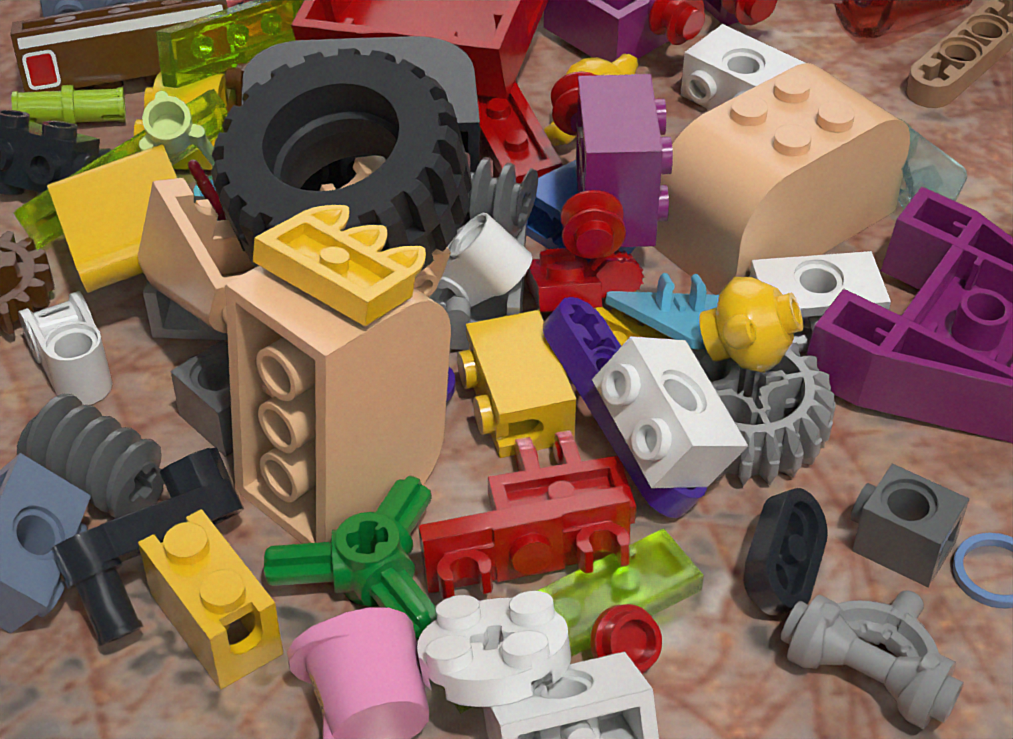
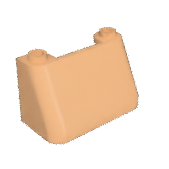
M382 156L355 158L353 169L357 174L343 187L355 184L371 175L386 159ZM184 178L153 181L138 252V264L152 287L214 330L227 333L225 284L255 267L251 264L247 253L242 250L229 220L217 221L218 215L208 199L196 200V203H194V194ZM333 184L321 185L320 191L335 190L336 188ZM448 248L443 252L436 249L432 253L434 261L415 278L414 288L427 297H430L435 292L443 276L451 254Z

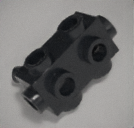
M0 110V194L20 195L27 189L37 192L38 203L54 207L47 187L48 184L116 161L115 152L111 148H99V138L78 134V126L73 123L44 121L41 125L29 122L30 114L26 112Z

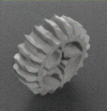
M797 342L792 343L779 364L762 373L743 369L732 358L715 362L709 356L706 347L704 349L691 348L748 444V447L716 478V481L726 473L739 476L744 486L751 476L759 475L771 485L774 478L778 475V471L794 478L802 464L813 465L815 457L820 453V448H824L825 442L830 438L836 407L834 393L830 391L829 374L819 371L815 356L800 357Z

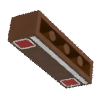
M143 0L12 22L10 32L24 92L61 91L62 85H74V89L92 86L93 90L117 89L124 85L123 80L144 77L146 82H155L160 72L175 73V71L196 68L198 73H214L228 67L227 62L238 61L226 0Z

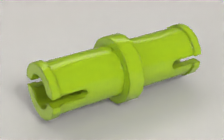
M62 85L61 91H12V110L30 114L29 122L42 124L44 121H62L77 125V123L126 122L123 87H118L117 89L75 90L74 85Z

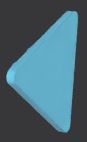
M663 273L658 280L657 293L609 291L606 293L605 303L675 340H686L690 348L704 349L705 345L699 323L700 313L716 308L719 295L706 294V285L698 274L691 276L690 294L673 293L675 284L667 273Z

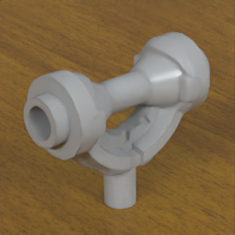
M909 590L900 592L891 605L861 600L836 603L822 595H817L810 605L799 601L791 611L782 630L781 640L790 644L787 654L789 661L803 668L817 669L820 665L845 664L885 684V688L897 702V709L906 721L921 729L927 727L932 717L943 723L946 722L964 685V682L952 677L956 661L939 654L933 638L925 629V626L917 620L924 609V603L918 594ZM869 643H873V644H876V645H879V643H883V644L886 645V649H888L889 651H891V652H892L894 655H896L897 657H895V656H893V655H891V654H889V653H887V652H885V651H883V650H881V649H879V648H877V647H875V646H873V645H871V644H869Z

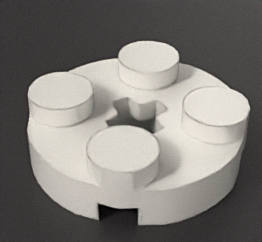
M527 591L513 598H495L481 601L468 595H458L444 599L435 608L437 619L423 630L417 644L420 670L424 684L430 690L432 689L433 682L445 688L446 700L465 706H500L529 698L534 695L533 681L541 679L551 672L554 684L564 676L571 661L567 623L555 611L553 597L541 591Z

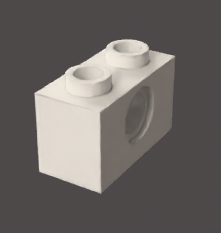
M722 24L685 51L681 96L712 110L782 72L805 62Z
M872 251L758 259L751 262L749 277L778 288L782 295L792 292L796 297L802 314L803 330L794 333L792 343L797 342L799 352L808 351L815 324L843 288L888 310L890 308L891 301Z
M630 336L592 379L651 488L708 487L748 447V444L686 340Z
M626 652L570 664L564 676L554 684L552 673L549 672L545 677L532 682L533 696L511 704L483 707L488 739H659L653 688Z

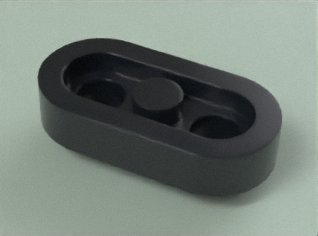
M794 488L769 497L762 508L749 548L743 574L744 587L750 599L769 615L776 616L791 612L799 601L808 604L813 593L827 543L828 528L821 506L808 491L802 488Z

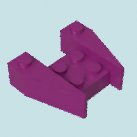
M921 187L896 219L880 270L912 287L920 289V291L901 316L843 288L815 324L806 356H815L819 371L829 374L830 391L856 406L1013 443V238L978 211L925 187Z

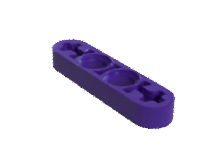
M564 298L543 323V333L547 342L648 504L667 517L679 518L684 516L704 496L707 487L651 488L592 381L595 375L620 349L621 345L604 318L594 307L579 298Z

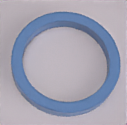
M981 533L963 541L958 547L953 560V574L960 588L972 599L984 605L995 608H1013V594L999 595L978 587L968 577L963 565L964 557L978 547L997 546L1013 552V537L999 533Z

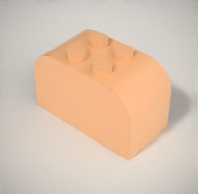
M804 63L794 66L702 114L691 122L672 144V173L661 174L660 185H667L668 221H658L656 246L653 247L690 276L698 274L706 288L714 295H720L721 290L734 277H749L752 260L822 255L896 210L910 146L909 128L903 121L815 64Z
M257 266L226 283L225 294L236 491L299 542L305 544L332 542V530L338 529L340 524L347 518L359 513L376 512L397 480H405L408 476H414L419 478L421 484L424 485L436 465L444 440L451 324L446 310L414 288L413 297L367 326H363L261 266Z

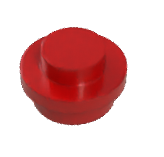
M632 604L611 606L599 615L593 625L590 637L592 655L595 659L626 652L641 674H643L659 658L662 650L661 630L652 616L639 606Z

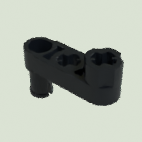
M217 447L206 448L189 454L160 470V475L171 497L170 499L76 534L52 547V553L68 589L76 588L98 637L97 642L99 646L111 643L144 627L142 621L137 617L117 571L123 565L122 562L141 555L138 545L139 541L154 534L162 543L165 534L170 528L187 522L186 517L200 509L204 511L214 525L244 510Z

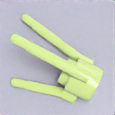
M158 91L155 94V99L149 102L143 112L142 120L146 135L139 141L140 150L144 151L163 144L167 154L180 153L188 148L190 144H193L199 148L213 166L215 163L212 157L214 146L207 139L204 128L193 124L190 110L183 101L177 97L168 96L165 91Z

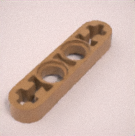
M988 0L914 62L909 72L906 87L907 97L915 104L926 108L944 107L950 104L1013 48V0ZM951 58L962 59V60H965V61H958V60L951 59Z

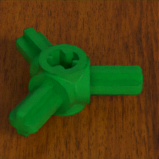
M408 476L405 480L400 479L395 482L376 512L355 514L343 521L338 529L332 530V542L270 546L264 553V574L267 584L280 586L334 582L335 593H343L356 604L370 607L380 606L381 608H391L404 612L413 622L415 638L419 640L423 630L437 619L436 607L412 579L415 565L408 556L413 550V540L410 534L431 502V490L423 486L419 478Z

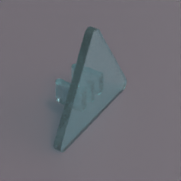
M908 126L910 146L906 160L901 168L906 188L900 189L898 197L903 210L921 187L956 201L967 180L966 169Z

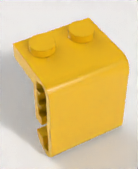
M163 144L47 185L75 266L87 293L143 273L138 264V252L152 182L177 178Z

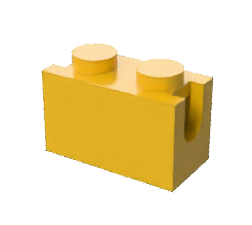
M539 310L466 324L469 350L457 352L458 370L464 389L474 388L477 395L473 398V407L479 432L481 435L491 434L499 458L515 455V439L530 437L536 450L553 447L554 437L557 432L570 430L572 435H575L576 397L562 364L543 333L544 321Z
M200 509L187 516V522L170 528L165 534L162 543L153 534L139 541L138 545L152 597L219 689L222 690L283 655V647L274 600L204 511ZM239 619L250 634L244 640L229 645L227 630L230 627V623Z

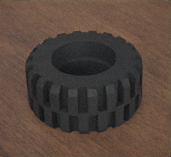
M356 48L338 49V55L324 57L321 52L303 56L305 62L291 68L286 63L271 71V79L261 85L256 82L244 92L242 97L243 105L241 107L233 105L222 124L224 133L219 132L215 140L212 153L215 163L211 173L213 184L242 250L247 253L254 267L259 266L253 262L254 237L305 210L325 205H346L349 207V219L344 230L366 225L385 226L387 229V239L381 252L402 246L424 247L426 257L422 270L434 261L432 253L436 249L443 252L456 236L455 224L460 225L463 222L470 205L468 193L472 189L471 172L453 104L448 102L446 91L437 80L428 75L426 76L423 69L405 59H402L397 64L395 56L381 51L372 50L370 55H361L360 51ZM357 155H376L387 158L375 172L355 184L329 191L300 189L311 175L334 161Z

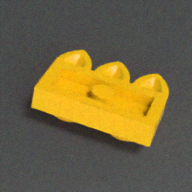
M325 205L305 210L254 237V263L363 326H367L413 297L415 278L421 272L426 257L425 248L422 246H402L381 252L387 239V229L383 225H366L344 230L349 219V207L346 205Z

